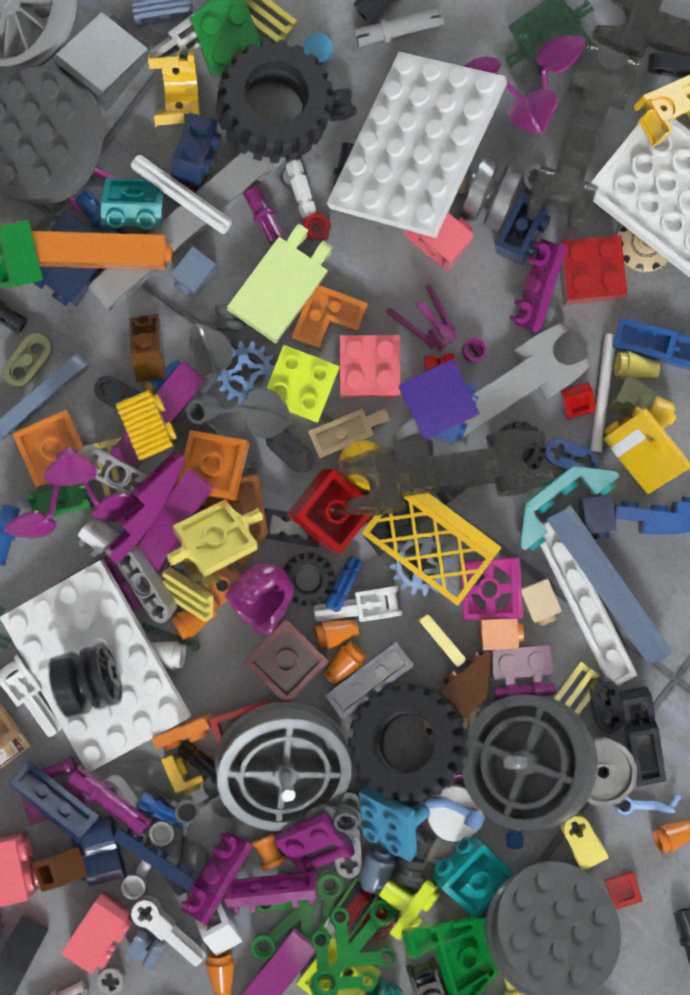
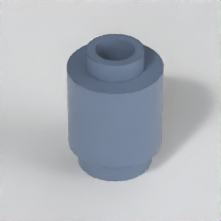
M381 846L369 849L359 876L361 880L360 886L367 892L380 894L388 881H390L396 862L395 856Z

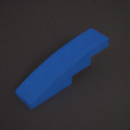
M620 318L612 347L623 351L628 350L653 360H659L662 363L690 370L689 336L681 335L677 331Z

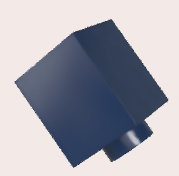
M607 495L579 499L581 521L594 539L610 538L609 532L617 531L613 496Z

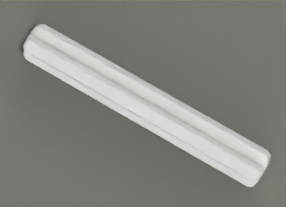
M137 155L132 161L131 168L133 171L218 232L225 234L230 229L232 221L229 217L145 157Z

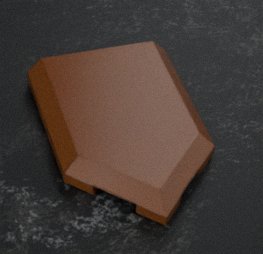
M259 474L242 476L236 501L226 500L232 509L242 516L256 508L261 512L263 520L248 526L249 532L257 542L258 549L268 535V527ZM208 496L203 503V508L205 510L225 499ZM256 550L234 562L244 568Z

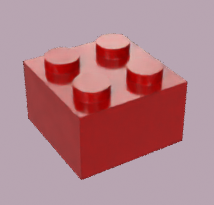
M621 235L560 242L561 245L567 246L560 268L563 305L621 300L627 295Z
M322 468L286 515L329 552L342 554L377 509V506L337 471Z

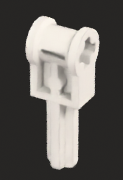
M398 586L355 592L356 598L345 600L339 612L328 609L326 603L315 605V619L317 622L359 616V621L364 622L401 616L403 613L402 610H399L396 594L399 588ZM385 595L388 597L389 609H387Z
M16 654L12 662L0 669V685L17 707L22 703L26 705L46 735L51 737L59 732L62 727L38 693L42 688L29 671L22 656ZM16 669L18 670L17 673L9 677L10 673H12Z
M144 895L138 899L131 914L135 924L147 928L161 941L165 939L193 966H198L206 957V952L175 925L176 921L162 909L158 898L153 895ZM150 906L152 908L151 913L143 916L141 914L143 908L145 909Z

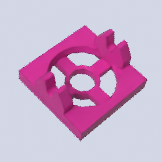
M520 558L493 559L484 571L485 578L480 581L479 585H473L462 600L463 620L523 618ZM485 559L464 560L465 571L478 569ZM494 566L506 572L512 584H501L495 578ZM475 573L466 574L467 583ZM461 575L462 590L464 588L463 575ZM489 580L497 585V593L492 598L487 597L483 592V585ZM502 593H512L508 604L497 611L496 600ZM472 594H479L486 601V611L476 604Z

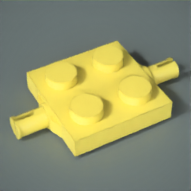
M225 499L173 525V532L181 542L182 547L168 553L167 559L174 566V564L189 558L197 565L205 577L257 550V542L249 532L248 526L263 520V516L258 508L242 516L234 511Z

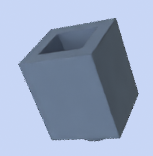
M192 246L171 273L172 278L176 281L173 285L186 296L190 292L198 296L218 270L216 263Z

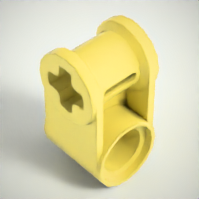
M578 812L571 819L560 825L561 831L580 869L586 871L609 858L601 841L582 813ZM574 821L579 824V831L577 832L572 830L571 823Z

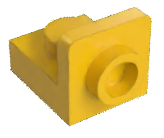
M175 752L163 757L161 761L175 793L183 790L186 795L201 788L200 782L205 779L202 773L186 779L185 775L189 771L182 757L177 758Z

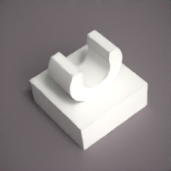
M93 518L81 529L77 536L81 538L79 546L83 547L86 543L94 549L91 556L95 557L99 553L104 552L103 549L119 534L103 521Z

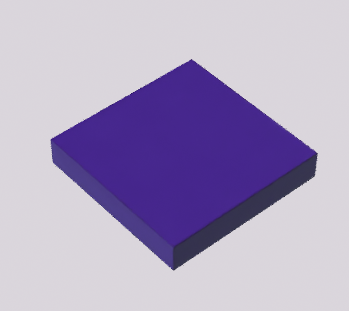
M454 359L398 385L424 441L480 414Z

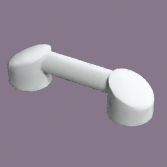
M165 821L156 822L149 832L151 839L149 847L152 848L155 844L161 848L169 844L175 834L173 826ZM143 860L139 863L136 871L127 875L122 882L121 891L128 899H138L146 891V876L151 866Z

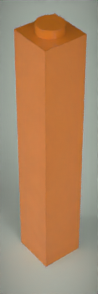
M31 231L39 265L44 267L167 270V262H172L173 247L172 244H168L165 235Z

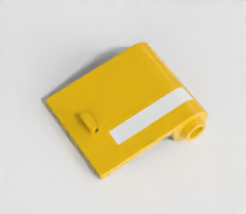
M646 408L628 421L620 423L616 420L603 430L606 433V436L603 438L604 442L647 495L690 468L688 459Z

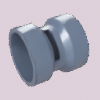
M139 929L125 957L132 961L139 960L142 962L143 967L152 971L166 943L159 939H150L146 932Z

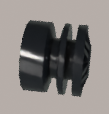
M98 643L91 648H82L79 655L71 651L50 659L48 665L50 688L59 710L65 717L70 719L91 712L92 706L102 710L107 705L112 707L121 703L123 693L117 662L106 644Z

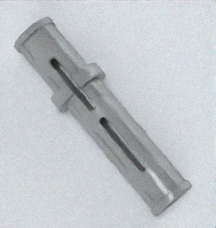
M440 7L389 21H386L384 18L379 20L377 24L354 28L355 38L367 35L356 40L357 46L362 47L379 41L387 43L394 37L437 26H444L443 16L431 19L440 16L442 10Z

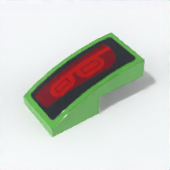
M358 876L354 878L333 909L343 908L349 914L347 922L348 941H350L379 898V894L367 892L360 886L361 880ZM331 912L321 925V929L336 939L335 928L330 923ZM337 913L334 915L336 922L343 923L345 921L342 914Z

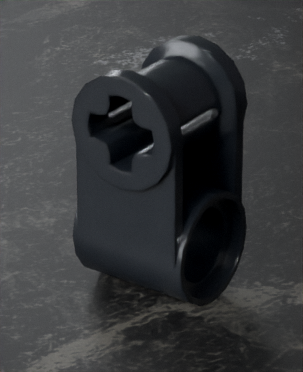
M434 956L430 957L429 961L415 966L405 965L412 989L416 995H445L441 983V975Z

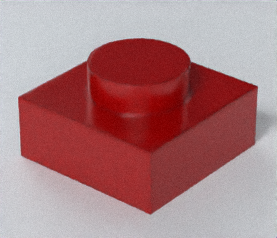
M589 382L561 391L564 414L567 420L596 412L593 389Z
M632 870L603 879L608 895L616 910L643 901Z

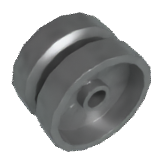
M484 154L478 171H474L465 193L466 201L460 217L474 222L478 219L484 205L489 207L484 218V226L499 232L523 169L509 164L505 167L499 181L494 179L499 168V160Z
M592 737L597 754V770L604 766L607 768V772H603L604 777L601 778L596 774L595 784L587 802L596 806H612L622 802L632 793L637 781V766L633 756L623 745L607 737Z

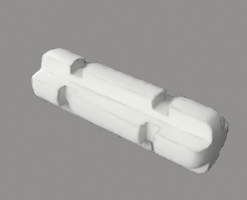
M290 161L286 164V169L289 177H291L290 182L296 201L300 203L298 208L301 217L306 218L315 214L316 208L314 201H311L312 195L306 176L303 175L304 169L301 161Z

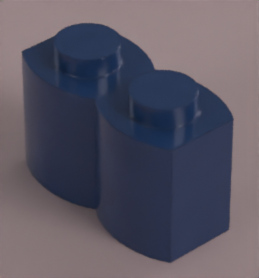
M112 816L97 820L79 842L71 837L73 848H79L87 876L81 879L82 881L87 880L89 887L121 879L127 875L120 846L112 840L116 834Z

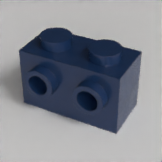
M189 113L173 156L172 177L175 180L201 188L205 174H210L212 169L213 151H218L221 143L222 134L217 133L218 120Z
M521 191L495 244L496 254L520 265H524L528 257L533 258L537 247L532 246V243L535 242L540 231L545 233L551 221V216L548 215L549 203Z

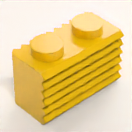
M147 390L115 404L139 460L144 461L175 447L173 440L177 439V435L171 422L165 424L161 412L166 410L159 394L153 396L152 391Z

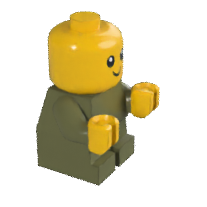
M626 375L617 383L607 409L613 412L619 410L624 413L620 423L628 421L646 408L663 429L668 424L672 425L677 416L674 414L675 405L672 402L656 396L643 382L629 375Z

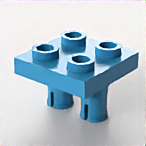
M368 786L363 788L359 792L363 837L369 842L376 843L387 849L393 855L410 862L417 856L415 829L430 816L429 808L425 804L421 805L419 801L409 808L405 806L407 801L384 797L382 793L374 792Z

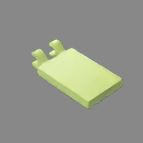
M300 224L295 227L287 241L278 237L227 306L229 312L274 343L279 341L328 272L322 265L331 255L333 247L322 241L312 258L306 256L298 248L306 239L308 229Z

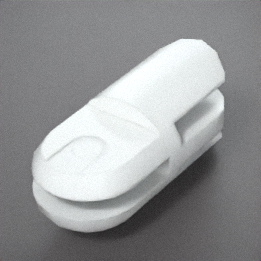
M191 16L167 33L168 37L150 51L152 58H157L162 55L161 57L177 56L178 51L179 56L186 57L188 51H194L199 47L197 39L192 41L196 36L192 27H190L189 18ZM188 27H190V28H189L188 30H186L184 33H182L181 35H179V34H180L181 32H183L185 29H187Z

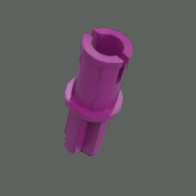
M260 186L247 190L243 196L254 215L253 221L259 223L267 241L273 245L278 237L284 239V235L273 216L275 210L270 208Z

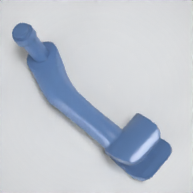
M429 797L423 801L428 808H448L466 816L464 824L476 830L481 828L485 819L484 815L477 810L467 808L445 797Z

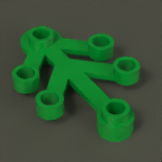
M333 869L324 870L317 876V898H315L314 906L310 907L308 899L299 900L298 908L293 907L292 901L270 905L269 907L257 906L262 912H269L271 910H291V912L267 934L260 933L254 937L251 945L253 955L261 960L270 958L274 954L275 943L300 920L301 934L311 941L314 907L322 900L323 918L319 923V931H324L321 929V925L335 908V899L341 896L344 891L345 881L343 876ZM332 879L336 885L333 889H327L324 882ZM266 940L269 943V948L265 950L260 949L258 946L259 941Z
M385 900L375 902L370 910V920L350 944L347 931L349 914L343 908L333 910L330 916V923L335 928L338 959L330 968L327 953L330 937L324 931L316 932L311 939V946L316 952L317 971L312 975L309 983L313 995H337L339 990L356 988L370 992L375 988L377 977L371 971H365L360 976L340 977V975L347 967L379 964L383 968H389L394 964L396 953L391 948L386 947L376 952L359 953L380 926L385 927L394 919L395 908ZM383 910L387 918L384 920L379 919L376 912ZM337 913L342 914L345 921L343 923L336 922L334 915ZM318 936L323 937L326 944L318 946L315 943V938ZM381 954H390L391 962L385 963L381 959ZM365 976L370 977L373 985L365 986L362 978ZM327 980L330 983V989L322 990L319 982Z

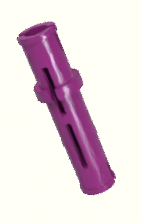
M81 766L76 769L77 772H73L68 782L88 795L90 802H97L136 832L138 836H141L143 830L145 831L152 820L145 817L111 791L105 781L102 780L100 782Z

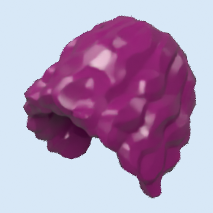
M261 563L241 573L238 580L228 586L225 598L235 610V613L245 623L250 624L255 632L270 636L274 628H276L278 620L284 616L288 603L293 598L294 586L284 570L271 564Z

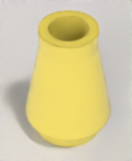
M628 350L624 353L619 352L616 355L614 374L615 376H620L621 379L626 375L635 379L657 378L659 376V360H653Z

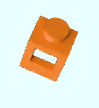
M227 565L222 567L199 584L213 594L214 610H217L228 601L225 598L227 589L220 591L217 588V582L223 579L227 581L229 586L237 581L241 575L234 565L231 568Z

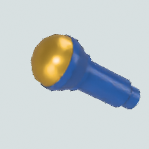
M177 359L166 367V378L144 381V390L152 391L154 396L181 362Z

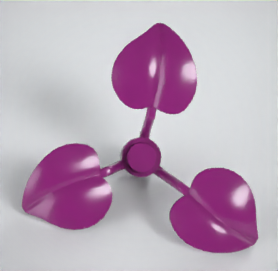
M576 35L556 37L547 41L539 49L536 55V62L539 66L543 67L541 70L543 89H532L522 97L507 81L506 88L516 97V100L508 109V116L515 125L526 131L544 135L546 126L553 118L558 103L556 94L548 89L547 74L549 70L553 73H561L568 69L581 54L586 43L585 37ZM479 57L464 66L501 75L497 73L501 64L494 57Z
M66 447L56 454V460L44 472L45 480L54 485L49 511L46 514L40 511L21 514L5 525L3 529L4 532L10 535L28 539L41 538L52 533L56 529V521L51 518L54 516L59 487L63 485L73 486L83 483L92 503L96 506L91 511L92 516L103 522H118L117 520L139 500L136 496L126 493L112 494L103 498L102 501L97 499L89 483L97 475L96 467L88 459L77 453V450Z

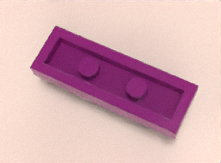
M545 239L532 243V246L537 247L538 250L535 258L528 257L527 259L533 266L530 268L525 282L522 300L516 299L514 301V304L520 306L517 316L510 315L509 317L510 320L515 322V325L537 333L541 331L567 246Z
M228 831L220 835L222 840L217 848L213 847L212 857L209 858L195 882V886L189 888L191 893L186 901L182 900L181 902L182 908L180 911L206 926L253 846Z
M316 871L233 879L225 893L226 908L232 907L234 914H239L240 906H249L250 912L254 913L256 905H276L287 903V901H292L293 907L298 908L299 900L305 899L309 900L310 907L314 906L315 898H317Z

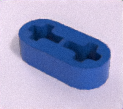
M560 438L553 439L546 445L545 459L551 465L563 470H567L572 466L581 467V464L573 461L574 457L583 459L587 455L590 457L589 462L593 464L592 468H599L598 456L589 449ZM558 444L562 445V451L570 454L569 459L565 457H559L557 460L553 459L554 453L550 452V448H555Z

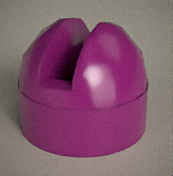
M470 338L462 346V356L467 362H479L487 353L486 344L479 338ZM467 346L470 347V349L472 350V352L474 353V355H475L477 358H474V357H473V355L471 354V352L468 350Z

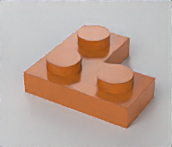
M319 285L303 306L292 335V340L320 350L330 322L358 333L368 303Z
M210 713L203 714L151 738L155 748L164 747L165 751L180 746L182 744L181 741L189 738L191 743L207 736V733H209L208 729L212 726Z

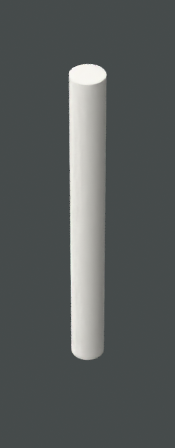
M605 334L596 412L594 415L590 450L602 453L603 430H605L615 353V348L612 347L615 338L614 334Z

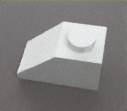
M190 890L186 892L187 898H188L189 894L191 893ZM223 898L207 926L195 920L203 941L216 956L243 942L229 908H226Z

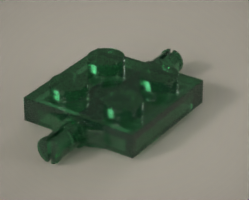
M545 0L510 24L508 28L517 40L518 49L505 57L507 63L511 61L508 65L513 68V66L526 58L541 75L543 67L537 64L536 55L547 41L560 36L576 35L585 37V45H587L591 40L582 28L580 20L594 11L592 5L587 8L591 3L585 1V3L573 10L564 0Z

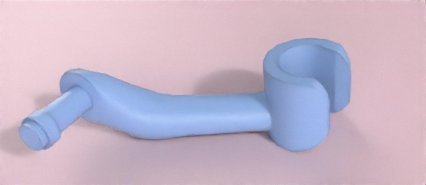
M674 794V798L669 806L657 801L631 800L629 797H626L625 800L628 801L626 809L621 810L616 806L614 807L622 815L630 814L633 809L673 814L676 812L674 808L678 801H680L681 796Z

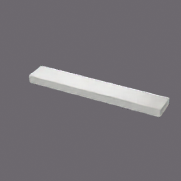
M543 522L542 525L548 533L543 536L546 541L540 545V548L603 675L611 678L617 686L638 676L595 588L549 522Z

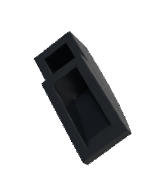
M647 686L620 691L624 715L623 728L627 747L637 766L636 786L640 787L666 782L659 727L656 724L653 699Z

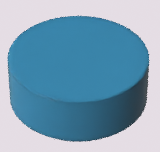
M312 34L305 40L304 53L306 55L313 53L318 58L317 65L325 64L333 55L332 41L325 34Z

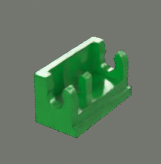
M29 220L1 225L0 289L17 287L43 280Z
M83 483L59 487L55 512L52 518L95 508ZM54 487L30 492V495H27V501L30 502L32 511H40L44 514L49 511Z

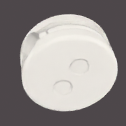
M454 783L450 788H444L442 794L436 796L448 798L483 814L472 801L465 785ZM429 808V824L432 830L444 840L458 842L464 837H472L478 831L465 825L464 820L466 816L448 808Z

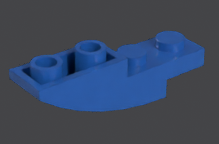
M682 496L681 502H672L671 512H668V506L651 505L650 510L640 509L639 503L621 501V506H614L616 519L640 522L639 534L665 535L690 532V497Z

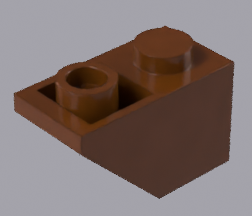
M140 315L129 318L130 356L136 382L166 378V363L159 315Z
M478 650L466 660V663L469 665L461 673L456 669L443 679L446 685L440 690L463 718L489 698L493 658L490 651L482 654Z
M78 847L42 856L32 863L41 892L60 888L87 876L84 861Z

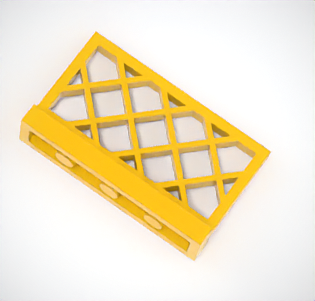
M405 475L361 533L457 606L502 548ZM398 495L409 502L410 514L393 516L391 504ZM413 505L422 512L414 513ZM388 509L389 517L381 518ZM427 515L433 519L435 532L417 534L414 517ZM411 518L413 535L396 537L393 520ZM390 521L392 538L379 540L370 533L378 522ZM437 523L446 530L438 531ZM451 533L457 537L459 550L441 553L439 535ZM435 536L438 553L420 556L417 538ZM414 539L417 556L403 558L398 554L396 541ZM461 541L468 545L470 549L462 550ZM393 542L394 550L385 543ZM476 551L485 558L478 569L465 571L463 553ZM460 554L462 571L444 574L442 556ZM438 557L441 574L427 576L422 572L421 559ZM417 560L418 568L411 564L409 561ZM475 573L467 583L466 574ZM463 575L464 588L455 597L446 590L445 577ZM441 578L442 586L435 582L433 579Z

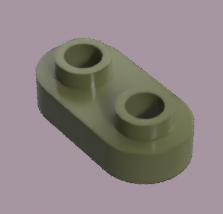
M32 333L26 336L4 365L3 376L5 380L15 387L29 385L52 355L53 347L50 340L40 333ZM37 344H41L43 347L40 354H34L33 348ZM18 368H24L25 374L21 378H17L15 375V371Z

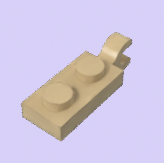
M362 408L308 431L319 459L343 450L347 445L355 441L374 437L371 428L390 421L386 408L368 416L365 415Z

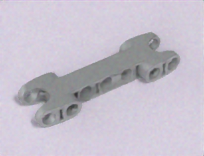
M560 323L537 334L516 348L514 351L522 363L474 394L479 396L476 407L480 414L463 422L468 424L463 437L538 388L548 400L572 384L591 367L587 358L572 365H564L555 359L553 354L554 343L562 334L568 331L564 323ZM413 417L393 434L397 443L412 436H422ZM430 438L428 441L432 446L431 457L416 472L420 478H423L448 466L470 450L463 439L461 441L455 439L454 444L449 445Z

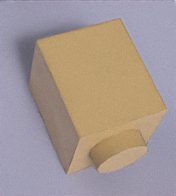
M548 578L522 587V602L532 623L539 622L540 626L557 620L555 615L562 611Z

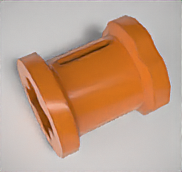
M276 832L265 834L251 842L252 847H256L262 860L261 868L263 871L274 868L287 860L286 855H282L279 847L274 843Z

